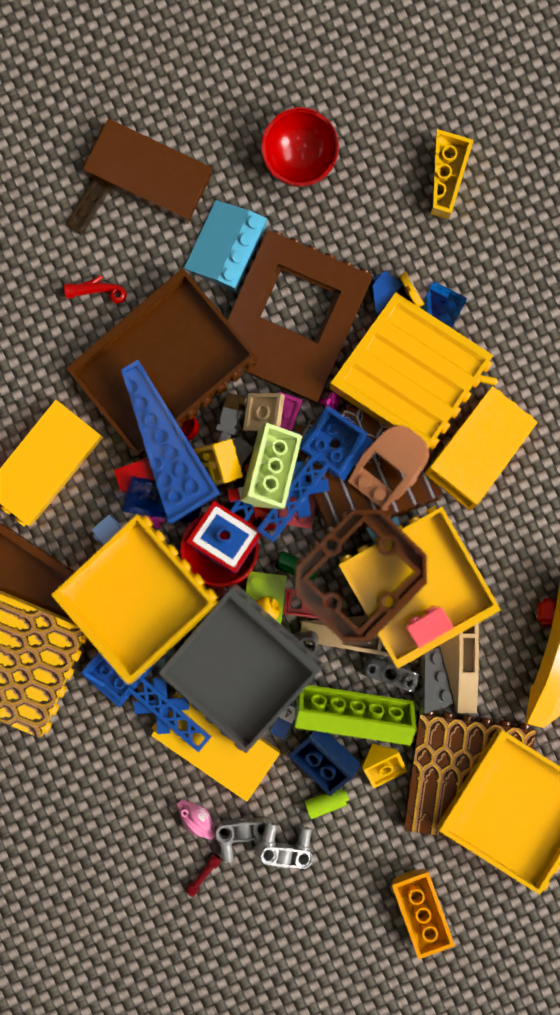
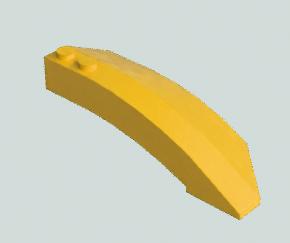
M560 585L547 647L535 682L531 685L525 724L541 728L546 727L560 716Z

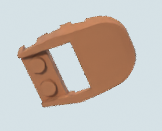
M394 426L389 428L362 455L348 482L381 507L382 510L386 511L393 501L398 500L417 481L419 473L424 469L429 458L428 445L423 438L408 427ZM375 451L406 475L394 492L363 468Z

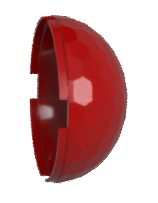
M304 107L291 108L275 116L266 127L262 138V157L267 169L278 181L293 187L311 186L324 179L333 169L338 158V136L332 123L318 111Z
M204 514L196 518L185 530L180 548L181 558L191 565L192 568L190 570L194 575L198 574L205 583L203 585L214 588L230 587L247 578L254 569L258 559V541L238 572L231 574L193 550V547L186 543ZM222 532L219 537L222 540H228L230 534Z

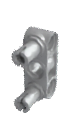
M266 817L220 822L217 826L216 838L221 847L222 862L228 863L233 861L232 844L234 842H249L252 840L260 842L263 839L264 832H261L258 827L265 824V822L271 823V821ZM222 828H227L230 831V834L226 836L222 835L220 833V830ZM268 850L264 852L263 857L267 855Z
M265 822L263 839L260 840L254 849L255 857L267 865L284 868H308L313 860L309 846L312 829L301 826L298 843L294 846L285 843H275L277 825ZM268 850L267 855L263 857L264 852Z

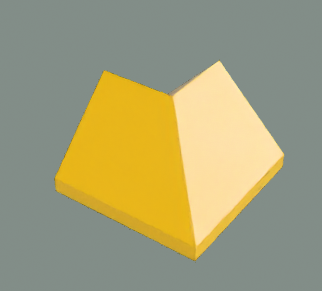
M373 743L366 759L360 761L373 789L408 772L398 750Z

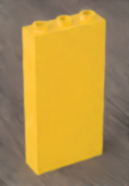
M492 386L424 474L471 511L479 504L538 422L530 414L519 408L515 402L504 396L500 390Z
M55 400L0 468L1 509L9 515L11 513L17 517L15 520L22 526H32L103 439V436L62 403Z
M177 692L173 696L174 698H185L180 696ZM189 702L190 710L182 711L212 736L200 752H197L171 728L168 734H157V721L151 728L154 730L151 735L246 802L280 754L278 748L262 737L247 753L239 750L229 737L222 735L216 725L207 721L203 713L194 709L191 702ZM169 711V718L173 717V711ZM178 720L179 729L181 731L188 730V722L186 720ZM193 733V741L200 745L205 737L200 733Z

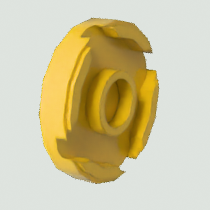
M406 271L403 272L399 277L406 287L409 296L416 306H423L424 301Z

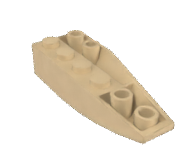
M364 615L347 618L358 628L368 617ZM321 620L302 621L300 633L314 631L319 637L318 644L390 656L378 634L371 641H342Z
M479 623L439 645L457 713H477Z

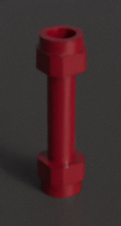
M213 853L207 860L208 864L193 882L190 881L187 885L185 892L189 896L194 897L200 890L199 886L213 868L216 869L220 865L222 859L219 855Z

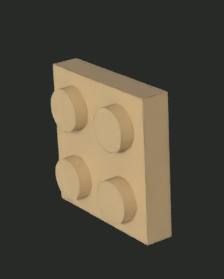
M248 393L243 431L258 432L259 428L266 423L280 427L285 395L282 393Z

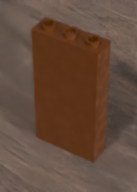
M108 118L106 124L103 123L100 128L98 140H95L91 146L92 152L89 158L86 157L83 162L85 175L189 224L213 175L212 167Z

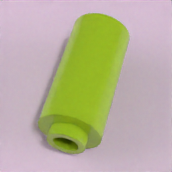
M339 788L330 796L327 793H323L305 801V805L312 820L347 806L349 797L346 789L342 790Z

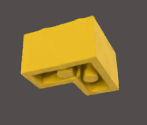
M232 439L193 449L204 467L208 466L211 479L215 485L243 477Z

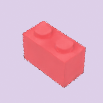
M433 605L425 610L426 614L421 617L416 615L407 621L409 624L405 627L418 648L454 628L441 606L436 607Z

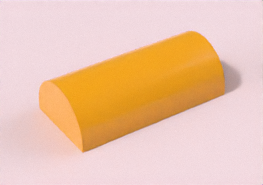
M416 869L396 877L391 882L418 960L454 947L453 938L428 870Z

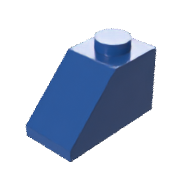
M385 270L382 274L378 273L372 280L374 316L377 318L395 292L398 293L403 285Z

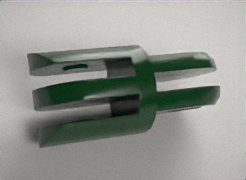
M281 551L275 567L295 576V566L298 564L296 560L299 557ZM317 570L308 578L309 581L314 579Z

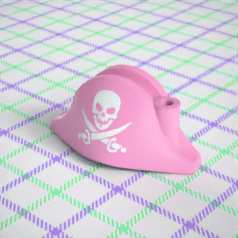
M183 799L177 803L180 818L186 831L192 835L211 840L216 836L214 824L207 809Z

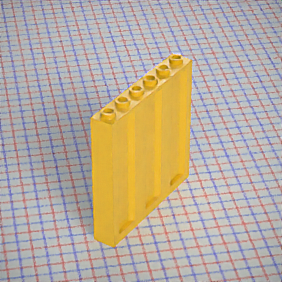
M395 292L330 383V390L388 428L394 426L410 428L425 440L429 449L434 450L440 441L437 439L439 434H445L451 425L448 423L450 418H456L461 410L459 405L462 402H467L472 394L469 392L471 388H476L482 380L480 377L482 372L487 373L493 364L490 362L493 355Z

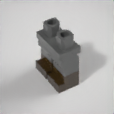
M227 392L220 417L221 425L217 424L216 430L220 432L218 442L232 439V436L237 437V427L239 425L237 418L240 408H246V397Z

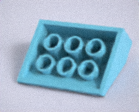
M216 200L184 269L236 293L266 229L267 218L250 210Z

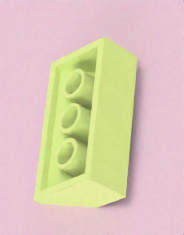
M269 423L259 428L240 501L257 507L285 508L302 435Z

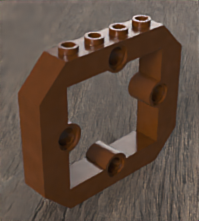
M345 510L338 517L340 522L335 527L331 525L324 532L326 536L321 541L317 539L310 546L312 550L307 555L303 553L296 560L298 563L295 566L296 596L342 641H371L427 584V554L382 510H350V512ZM362 523H365L379 537L376 544L378 551L384 555L395 553L413 572L393 592L384 591L380 593L377 597L378 607L357 628L340 611L342 606L340 596L335 592L323 594L308 578L329 556L338 554L342 547L341 544ZM387 539L392 542V548L388 551L384 550L382 546L383 542ZM329 540H334L336 543V548L333 551L326 549L325 545ZM387 596H391L393 599V603L389 607L383 605V599ZM329 597L336 598L337 603L334 607L326 605V600Z

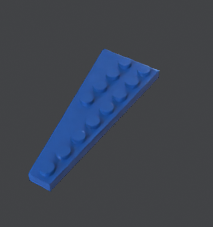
M137 360L121 371L168 518L167 520L172 524L215 498L220 492L141 363Z

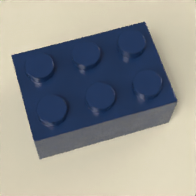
M313 730L297 741L288 754V757L329 796L349 782L361 765L329 733Z

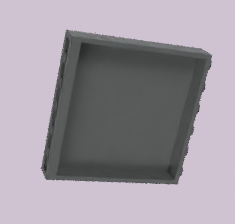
M236 584L209 613L159 674L166 683L171 684L180 696L185 697L191 702L194 709L203 713L208 722L216 725L222 735L229 737L239 750L247 753L326 664Z

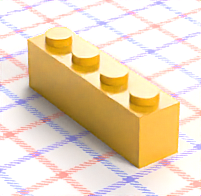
M439 129L436 130L434 191L431 215L449 219L474 140Z

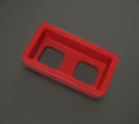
M286 590L283 609L285 615L319 619L303 602L300 609L291 608V598L296 596V590Z

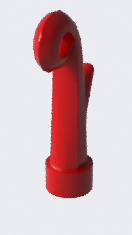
M102 275L83 283L64 284L66 299L110 292V300L119 304L126 300L127 293L118 284L98 283L103 279ZM118 292L121 296L115 297V294Z

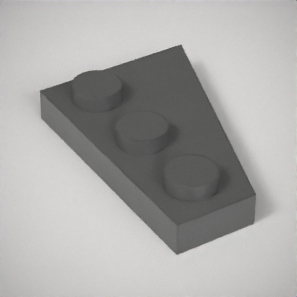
M435 647L420 656V676L423 678L422 689H420V696H422L420 714H426L453 704L440 647Z

